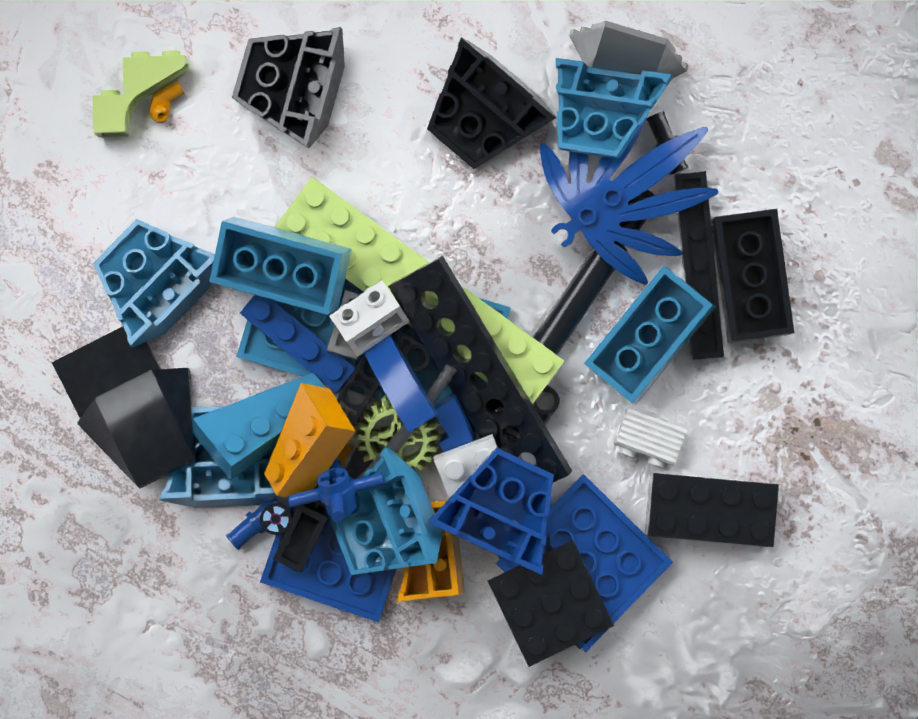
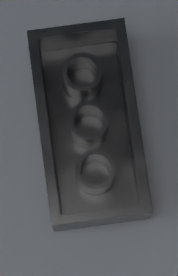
M777 209L714 217L711 220L727 343L786 336L795 333Z
M650 473L645 535L774 547L779 484Z

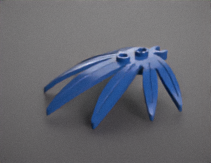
M647 117L619 159L601 158L591 183L586 182L589 154L569 151L571 184H569L561 162L546 144L542 143L540 145V156L546 180L559 204L572 218L567 224L559 223L555 225L551 232L556 234L559 230H566L568 238L561 245L567 247L574 241L575 234L581 230L593 249L609 265L628 278L643 285L648 284V279L643 270L626 251L614 244L615 241L634 250L660 256H681L682 251L664 239L650 233L622 228L620 223L673 214L698 205L718 194V189L716 188L683 189L655 195L628 205L630 200L647 191L673 171L708 132L707 127L687 132L659 145L632 163L613 181H610L611 176L631 151Z

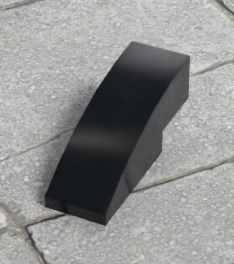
M316 501L298 506L273 560L302 573L330 516L327 513L325 504L321 501Z

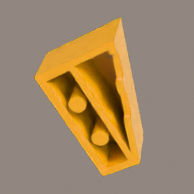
M305 383L300 384L264 473L276 496L288 497L291 494L314 489L318 484L317 479L319 475L330 468L356 432L330 388Z
M447 500L431 501L434 512L436 513ZM442 530L443 534L437 562L405 567L403 569L404 575L397 602L460 595L465 592L459 537Z

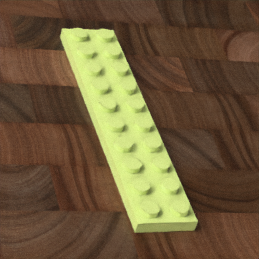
M314 177L310 178L275 226L278 229L351 248L352 251L345 279L363 292L380 281H383L391 292L388 286L392 282L429 263V261ZM461 286L531 403L534 404L565 361ZM425 291L427 302L432 305H438L437 295L432 291ZM441 319V325L446 331H455V325L450 319ZM458 345L459 355L465 359L471 358L469 348L464 345ZM475 372L477 376H479L481 379L488 383V380L483 373Z

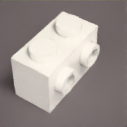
M383 281L367 288L364 293L351 302L342 305L336 312L330 315V318L357 357L410 322Z

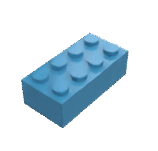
M233 216L223 220L221 223L209 282L329 315L339 308L352 249Z
M663 265L584 364L627 400L637 404L716 306Z

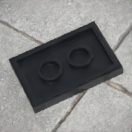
M122 326L52 362L79 418L82 417L94 398L150 370L161 369L147 341L132 348Z

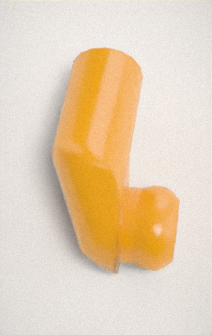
M178 80L153 94L149 109V115L153 121L157 123L167 121L171 101L185 94Z

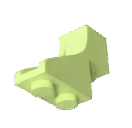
M175 50L163 51L162 56H150L149 52H132L131 57H123L124 94H120L119 90H103L101 95L92 96L94 134L98 137L129 136L130 118L136 105L144 98L186 74L189 69L187 57L181 55L180 51Z

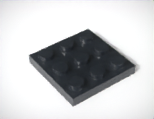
M573 540L543 554L542 575L519 565L487 580L528 667L614 626Z

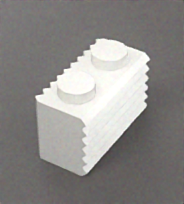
M626 409L613 444L620 446L618 452L632 458H636L637 453L649 457L647 463L665 469L667 464L674 466L687 430L634 410Z

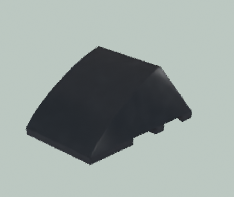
M337 27L331 28L329 31H306L304 34L290 36L282 34L248 39L232 99L307 148H310L329 125L345 67L343 29Z
M461 37L427 130L470 167L475 169L557 117L537 93L489 53Z
M189 368L150 370L94 398L77 422L83 431L139 489L196 461L195 435L192 433V396L190 395L189 379H191Z

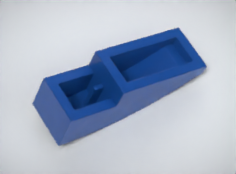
M391 334L364 352L381 387L408 432L415 430L439 415L423 390V385Z
M451 393L435 402L434 406L439 414L436 418L445 430V433L441 434L439 445L444 452L477 440L474 427L456 395Z

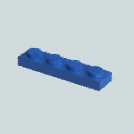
M254 295L240 312L243 317L311 373H314L335 393L341 389L356 369L341 356L327 352V344L272 299Z

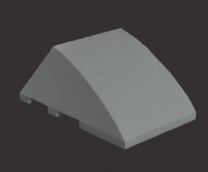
M610 21L592 24L591 28L581 27L580 31L572 29L569 34L577 52L587 67L641 75L642 70L672 74L673 78L686 72L688 69V64L681 62L682 56L675 54L676 49L668 39Z

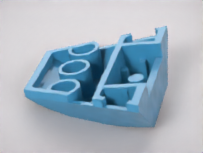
M556 58V68L558 69L556 92L558 93L559 111H557L558 148L564 151L619 159L672 80V74L642 70L641 75L591 68L587 67L583 61Z
M138 219L93 262L132 348L165 334L209 289L211 284L209 280L215 256L212 252L209 253L192 243L180 240Z
M225 406L191 408L192 423L193 418ZM195 437L196 461L169 474L160 501L193 508L260 505L281 497L276 496L264 474L272 454L271 452L230 480Z
M385 447L380 453L381 458L375 466L364 473V477L382 473L385 485L355 492L357 508L351 514L344 516L341 522H335L331 516L329 517L351 575L437 562L443 532L442 529L428 523L435 512L421 478L389 447Z

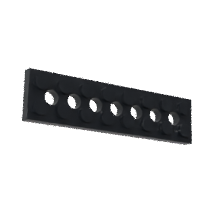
M443 255L392 282L388 286L409 319L426 350L430 353L440 373L446 364L451 365L457 370L448 386L453 394L457 396L479 437L483 438L493 434L499 449L522 460V453H531L536 459L534 466L554 475L553 483L569 476L572 472L571 467ZM425 291H432L437 295L438 305H432L427 302ZM442 318H448L454 323V332L446 331L442 327ZM458 345L468 347L471 351V358L465 359L461 357L457 350ZM474 373H483L488 380V384H478L474 379ZM490 400H499L504 406V411L497 412L493 410L490 406ZM506 426L516 427L519 430L520 438H511L506 432Z

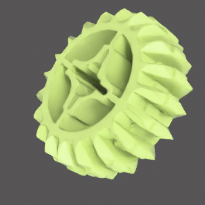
M386 395L381 399L382 405L374 400L370 405L372 410L365 409L362 413L364 419L359 420L357 423V427L361 431L356 433L355 438L363 441L358 445L357 449L361 452L368 451L364 455V462L374 460L382 451L378 445H387L393 438L396 426H398L399 430L403 425ZM393 415L390 426L381 427L380 430H373L378 420L385 416ZM429 420L419 427L420 430L416 428L396 453L413 470L414 467L420 471L424 470V461L431 463L433 461V454L431 452L438 451L439 445L434 442L439 440L441 436L440 432L434 431L439 425L437 420ZM415 442H423L418 451L403 457L406 446L415 445Z

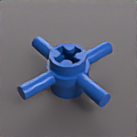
M335 459L329 470L319 475L317 479L318 488L291 494L288 497L291 507L321 501L325 504L327 513L332 517V520L341 522L344 516L351 514L357 508L355 492L382 486L385 483L382 473L352 479L348 475L347 470L341 467V461Z

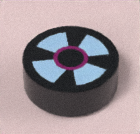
M279 503L266 506L260 515L262 528L272 535L285 533L292 520L289 509Z

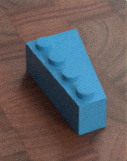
M314 373L193 418L192 433L230 480L274 450L301 383L325 387Z

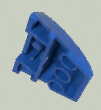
M495 448L433 515L428 523L542 575L543 550L547 538L545 536L547 515L550 512L554 475L499 448Z

